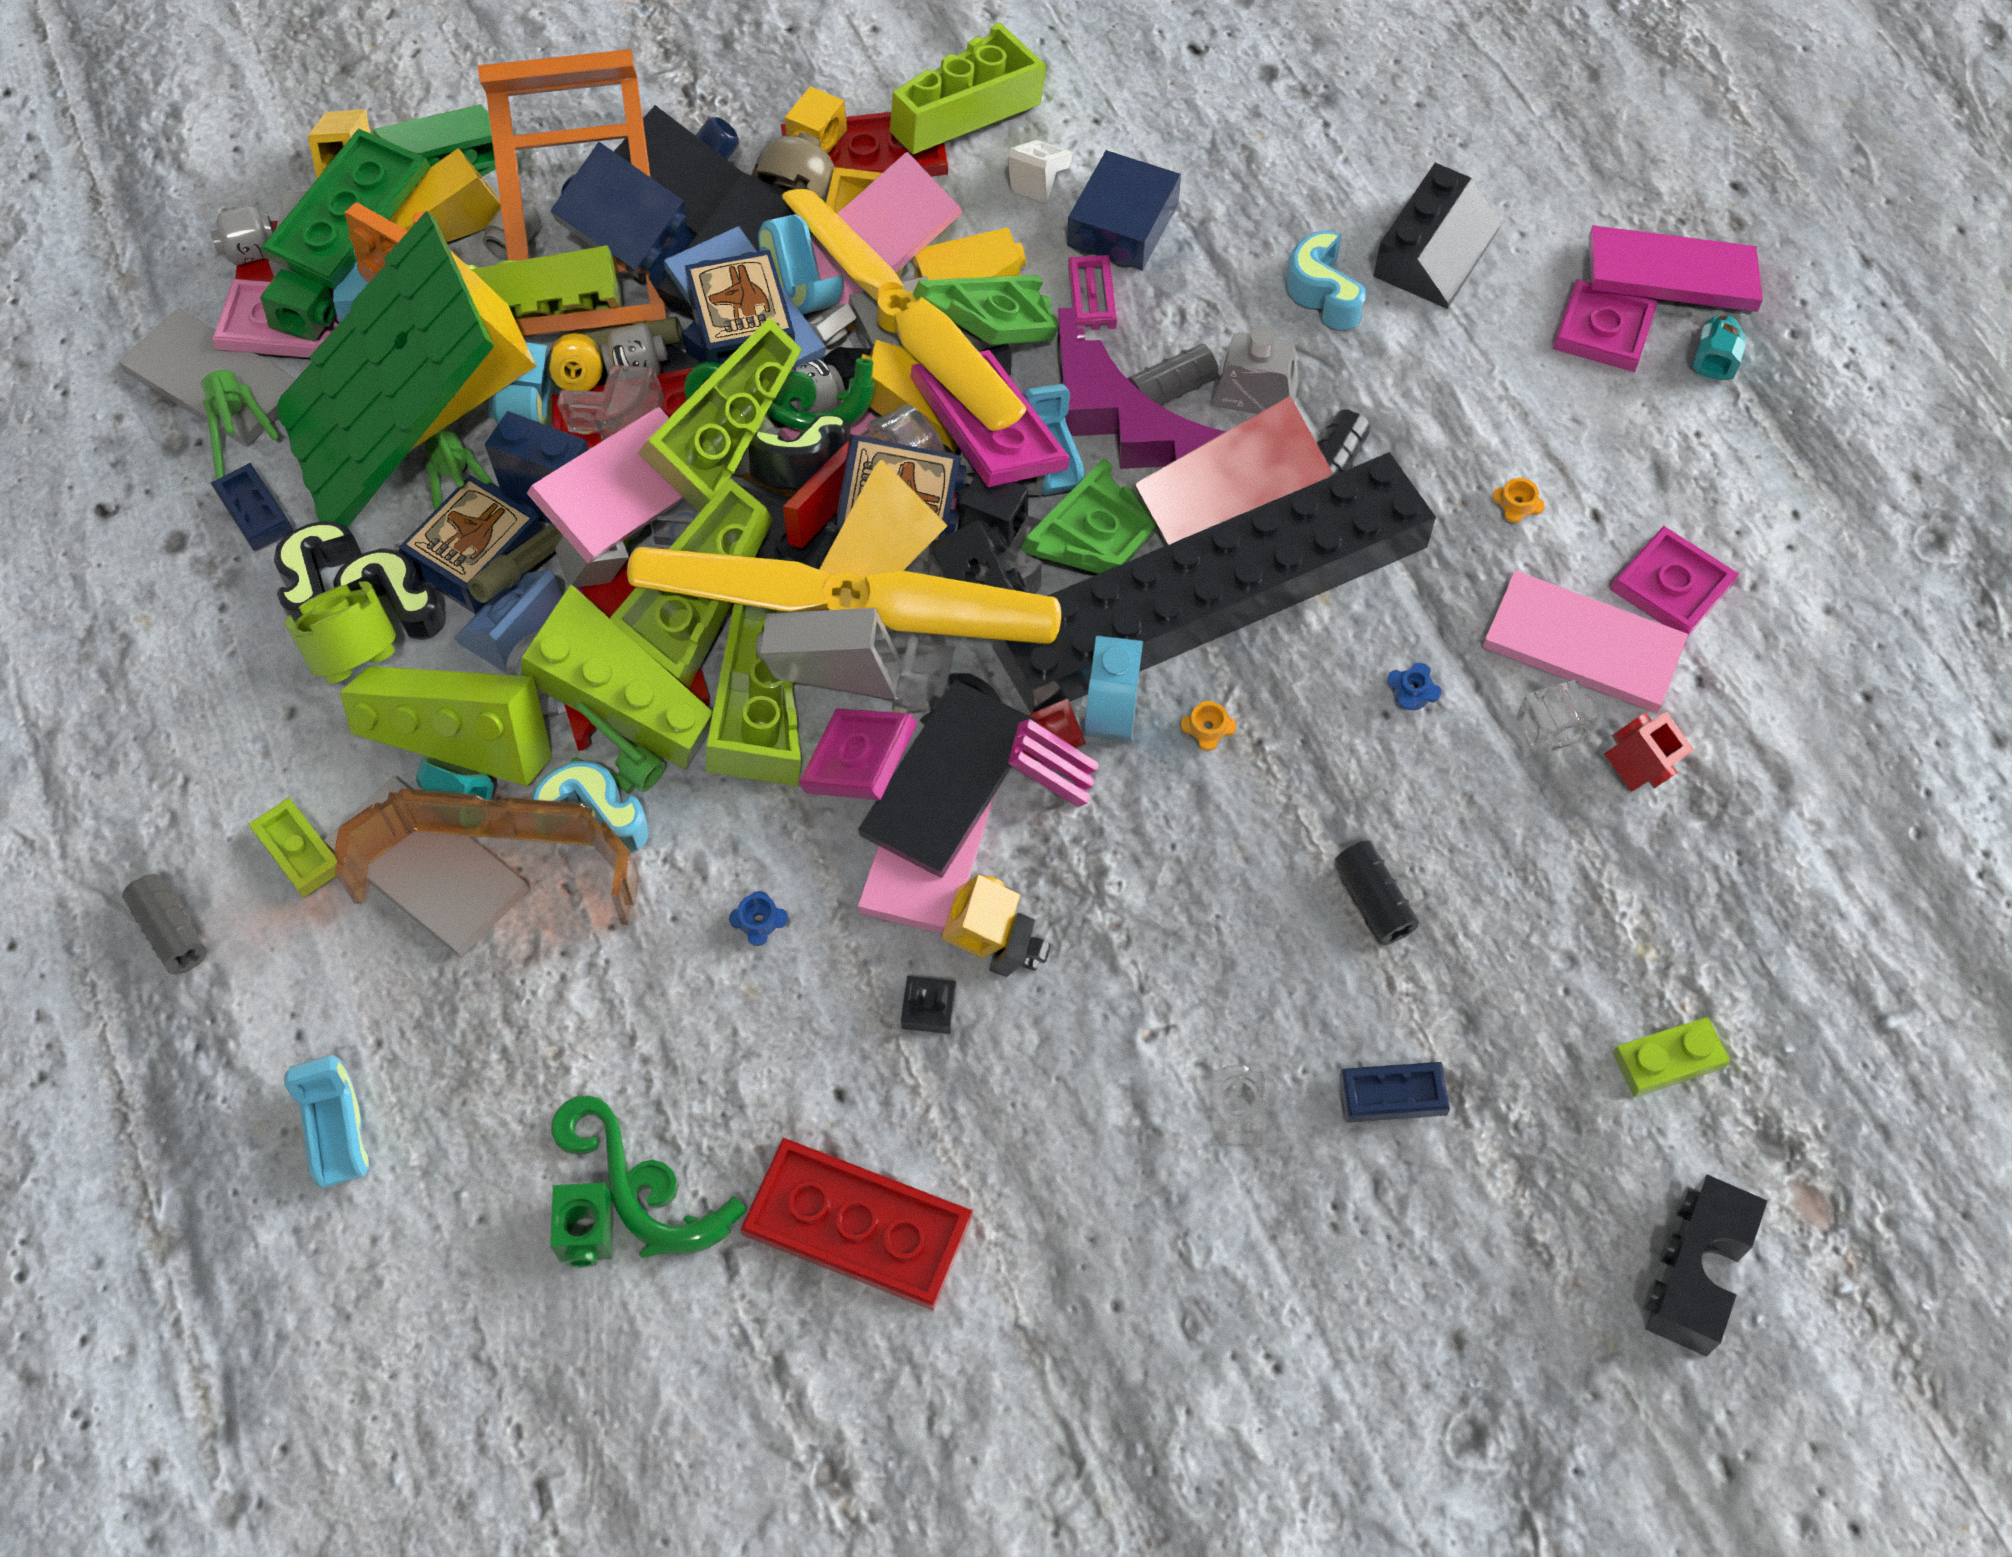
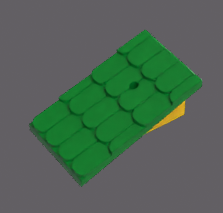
M427 210L384 257L387 263L353 300L350 312L311 354L309 358L312 362L278 400L277 413L279 421L287 431L291 451L294 457L298 459L304 484L312 495L319 521H334L349 527L409 451L536 367L508 304L449 249L436 218Z

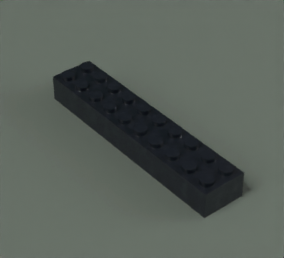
M1388 452L1047 595L1058 599L1061 607L1060 629L1053 643L1044 644L992 639L993 650L1029 712L1032 714L1067 698L1071 702L1088 694L1096 636L1143 641L1139 671L1141 672L1426 549L1436 516L1392 454Z

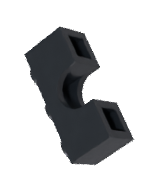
M1706 1174L1695 1189L1686 1187L1676 1210V1216L1683 1218L1678 1235L1672 1232L1669 1234L1660 1255L1659 1261L1667 1264L1662 1281L1654 1279L1644 1301L1643 1309L1651 1312L1645 1330L1706 1357L1721 1344L1737 1294L1717 1286L1708 1278L1703 1268L1702 1256L1703 1254L1714 1253L1738 1262L1753 1247L1768 1200Z

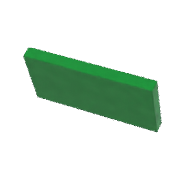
M358 128L260 248L264 257L334 290L357 261L353 244L349 238L350 232L345 211L357 202L390 220L429 171L430 165L427 158Z

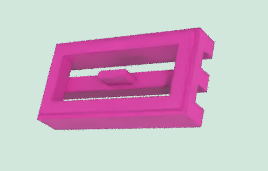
M1110 256L1068 257L1072 308L1075 307L1076 325H1091V330H1100V324H1107L1108 329H1116L1117 316ZM1093 266H1101L1106 312L1098 311ZM1078 267H1085L1089 313H1083Z
M1031 719L1018 723L1008 764L1075 806L1079 807L1088 804L1090 795L1086 793V789L1093 787L1094 778L1090 776V773L1097 771L1098 762ZM1023 750L1038 758L1040 763L1024 754ZM1057 770L1058 772H1060L1061 774L1065 775L1066 777H1068L1069 779H1071V780L1074 781L1075 783H1074V784L1070 783L1069 781H1067L1066 779L1062 778L1061 776H1059L1058 774L1054 773L1053 771Z

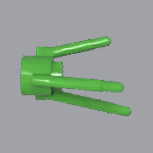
M229 370L211 372L201 381L206 397L203 405L208 418L216 480L225 476L217 414L221 416L226 433L232 435L235 430L231 415L239 412L242 408L241 403H245L271 439L277 440L279 438L278 432L254 400L247 384L239 385L235 374Z
M446 430L439 431L427 439L425 447L430 460L425 466L430 477L434 511L443 503L440 474L452 477L457 487H463L464 480L461 472L464 470L465 465H468L481 482L485 484L491 482L494 484L476 461L472 450L462 446L456 433Z
M580 702L577 704L578 711L622 750L615 762L616 767L619 768V774L609 771L616 785L627 794H630L634 788H637L640 792H646L651 789L665 771L666 765L662 761L663 758L633 742L634 744L628 743L585 703ZM575 757L571 759V762L583 760Z

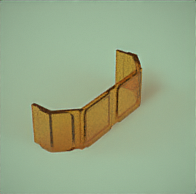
M400 789L398 793L389 792L388 799L383 803L377 802L368 806L338 829L335 845V859L337 860L335 875L354 904H362L369 864L413 832L594 846L615 871L611 896L621 925H628L631 906L636 904L639 881L630 850L603 820L602 825L597 822L593 808H588L587 805L581 803L511 797L504 798L503 801L484 800L481 796L473 794Z

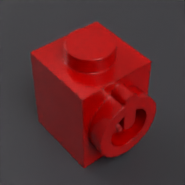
M1667 711L1654 720L1645 712L1611 735L1617 745L1605 752L1604 755L1630 791L1633 792L1647 782L1655 789L1676 775L1678 772L1673 765L1693 752L1694 748Z

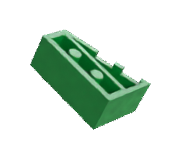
M481 104L373 129V135L427 158L430 168L459 148L482 177L496 170L489 112Z

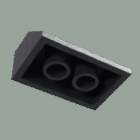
M1435 162L1380 242L1373 277L1448 309L1502 224L1473 178Z

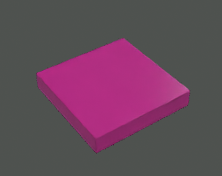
M1576 279L1553 349L1636 372L1658 301L1638 296L1592 291L1590 282Z
M1663 526L1614 580L1610 590L1661 624L1687 633L1689 637L1733 586L1739 573Z
M836 708L798 785L805 793L881 800L917 725L916 720L910 713Z

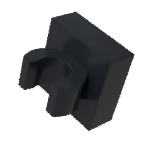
M1021 913L1014 915L1004 948L994 952L989 971L1007 978L1020 966L1036 971L1039 962L1045 963L1047 961L1051 944L1043 939L1031 937L1036 919Z
M907 976L901 1028L951 1034L957 990L956 981Z

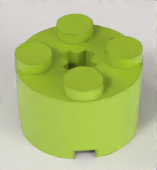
M358 582L362 590L351 592L347 584L323 592L299 607L303 615L295 622L291 615L285 620V626L311 674L314 676H324L328 684L346 679L353 673L352 668L367 661H370V663L383 661L395 652L392 642L396 638V631L369 582Z

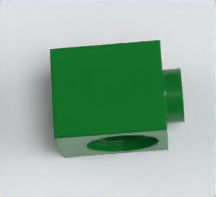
M280 269L260 296L269 328L311 341H316L323 329L330 326L335 316V306L331 299L329 287L301 274Z
M606 1182L553 1185L550 1247L558 1260L565 1262L567 1266L587 1268L595 1266L597 1260L612 1259L614 1203ZM586 1218L595 1220L592 1229L583 1236L570 1235L572 1227L579 1220Z

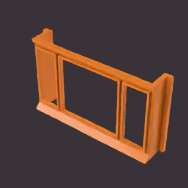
M631 49L478 65L480 84L487 96L508 260L520 261L530 259L516 150L628 138L631 164L651 177L638 76ZM621 84L626 123L514 135L509 96ZM617 264L618 273L628 272ZM645 271L650 304L515 319L522 336L531 337L627 326L642 320L649 322L669 318L668 308L663 300L659 298V294L648 278L650 273Z

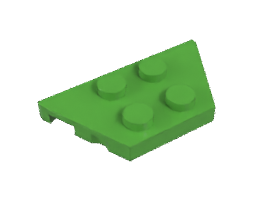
M1039 275L918 280L912 294L917 300L921 297L946 314L953 322L990 345L998 346L1009 343L1053 340L1059 328L1056 316L1050 310L1051 303L1049 297L1039 293L1043 284Z
M1103 458L1026 536L1020 550L1030 555L1100 574L1132 560L1154 535L1157 526L1147 508L1140 504L1138 496L1129 485L1120 488L1110 476L1113 466Z

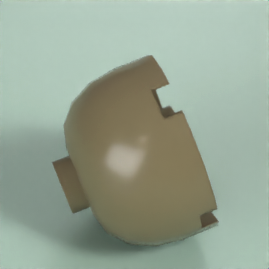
M800 132L797 137L787 135L770 141L760 153L751 176L786 192L794 189L811 190L826 203L835 166L829 155L820 148V140L810 134Z

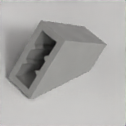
M876 608L766 613L764 632H760L757 637V652L760 660L765 661L774 679L886 699L895 698L900 657Z

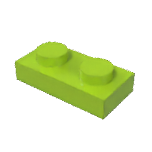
M290 797L248 823L253 833L302 898H305L344 871L340 862Z
M1709 1017L1617 1045L1613 1051L1617 1064L1634 1098L1725 1069L1731 1061Z

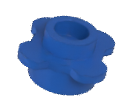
M1415 663L1411 669L1402 672L1393 670L1389 673L1387 683L1390 687L1394 688V699L1401 708L1419 710L1425 707L1428 702L1433 703L1439 700L1441 688L1433 683L1430 677L1431 669L1428 665ZM1410 684H1417L1418 688H1413Z
M757 891L740 902L738 909H734L730 913L729 921L733 928L741 929L748 936V942L751 945L761 946L767 942L768 935L776 928H783L787 924L788 916L784 909L776 908L774 901L767 893ZM761 915L763 917L762 921L756 922L754 920L755 916Z

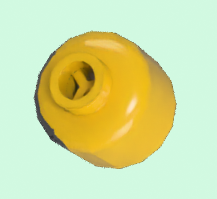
M572 333L563 335L554 342L547 355L546 371L548 378L556 388L565 393L577 395L588 392L597 385L603 373L604 358L601 348L593 339L583 334Z

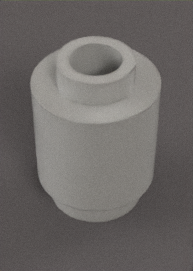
M522 198L527 240L529 242L541 225V221L535 206ZM500 207L485 228L483 243L493 255L500 259L508 260Z

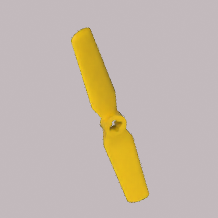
M794 189L782 194V199L808 224L810 232L847 275L878 302L877 322L879 326L886 331L897 333L902 345L989 430H1003L1013 425L1023 416L1026 406L954 322L921 297L917 300L911 291L905 290L896 272L815 192L807 189Z
M648 547L636 548L632 552L627 565L628 581L631 585L786 612L819 609L876 608L884 626L894 631L1050 644L1056 639L1061 624V607L1058 599L1055 597L908 571L866 575L864 580L858 574L852 572H839L832 575L794 561ZM842 588L851 589V596L859 598V600H851L849 607L840 606V599L832 595H840Z

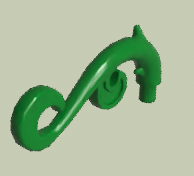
M867 358L857 359L854 378L849 380V389L836 396L837 400H842V402L833 409L817 413L801 411L790 403L791 398H799L802 408L807 409L813 404L817 394V385L811 376L803 372H790L766 414L777 422L799 431H803L815 418L822 415H837L844 418L851 426L865 414L871 404L876 383L872 380L874 362ZM703 362L696 365L688 373L684 383L686 399L688 400L722 364Z
M590 1095L576 1096L564 1102L556 1111L551 1122V1134L556 1145L565 1153L581 1155L596 1151L599 1148V1139L596 1136L590 1139L580 1138L576 1135L575 1127L579 1120L587 1115H594L603 1122L606 1134L609 1190L615 1210L625 1227L638 1240L647 1244L639 1252L641 1258L661 1254H692L708 1249L731 1233L729 1227L747 1212L744 1205L733 1195L716 1212L710 1209L700 1218L686 1215L683 1220L687 1224L668 1225L653 1219L639 1204L638 1193L643 1189L650 1188L651 1194L646 1199L650 1208L667 1206L676 1198L679 1187L674 1171L665 1163L648 1160L642 1161L628 1172L618 1120L608 1104L601 1098Z

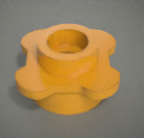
M1526 478L1511 479L1505 484L1504 488L1498 487L1492 494V500L1500 504L1505 511V519L1511 523H1519L1523 517L1530 514L1539 515L1545 508L1544 501L1539 498L1538 487Z
M1203 701L1193 709L1191 716L1187 715L1182 718L1180 727L1185 734H1191L1199 741V747L1202 750L1212 751L1217 748L1218 741L1223 737L1231 736L1235 733L1236 722L1233 718L1228 717L1227 711L1220 704L1213 701ZM1204 724H1212L1213 727L1208 729Z

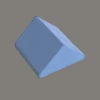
M550 570L524 573L521 575L518 583L511 588H505L490 599L460 630L454 639L466 649L509 675L522 661V656L562 598L555 575Z

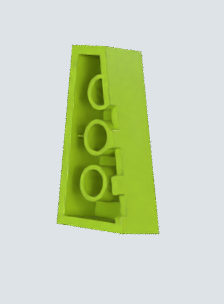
M998 22L990 27V34L986 37L976 36L967 42V49L956 56L953 53L947 55L941 60L939 68L934 71L926 69L893 91L890 132L912 154H915L1041 105L1046 64L1002 23Z
M608 245L520 261H500L495 263V265L480 268L475 265H467L508 304L514 319L622 307L617 264Z
M769 317L646 441L637 453L700 513L735 472L746 448L759 429L772 401L776 398L802 349Z
M729 478L669 550L755 558L773 522V518L764 505ZM636 587L610 617V620L658 663L690 688L732 602Z
M570 584L522 656L521 675L534 676L538 690L577 711V704L580 702L585 703L620 735L646 747L651 752L686 770L709 733L713 711Z
M734 603L706 744V773L799 787L801 754L798 744L793 682L774 679L765 661L760 660L757 652V637L760 632H764L766 613H785V611Z
M368 666L339 692L350 733L524 786H528L552 759L534 676Z

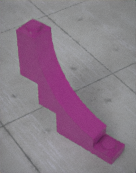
M1075 307L1058 308L1059 328L1057 330L1060 376L1061 384H1064L1070 391L1068 414L1065 415V420L1071 436L1117 434L1120 469L1165 467L1227 432L1185 419L1148 398L1120 372L1109 357L1101 340H1085L1084 325H1076Z

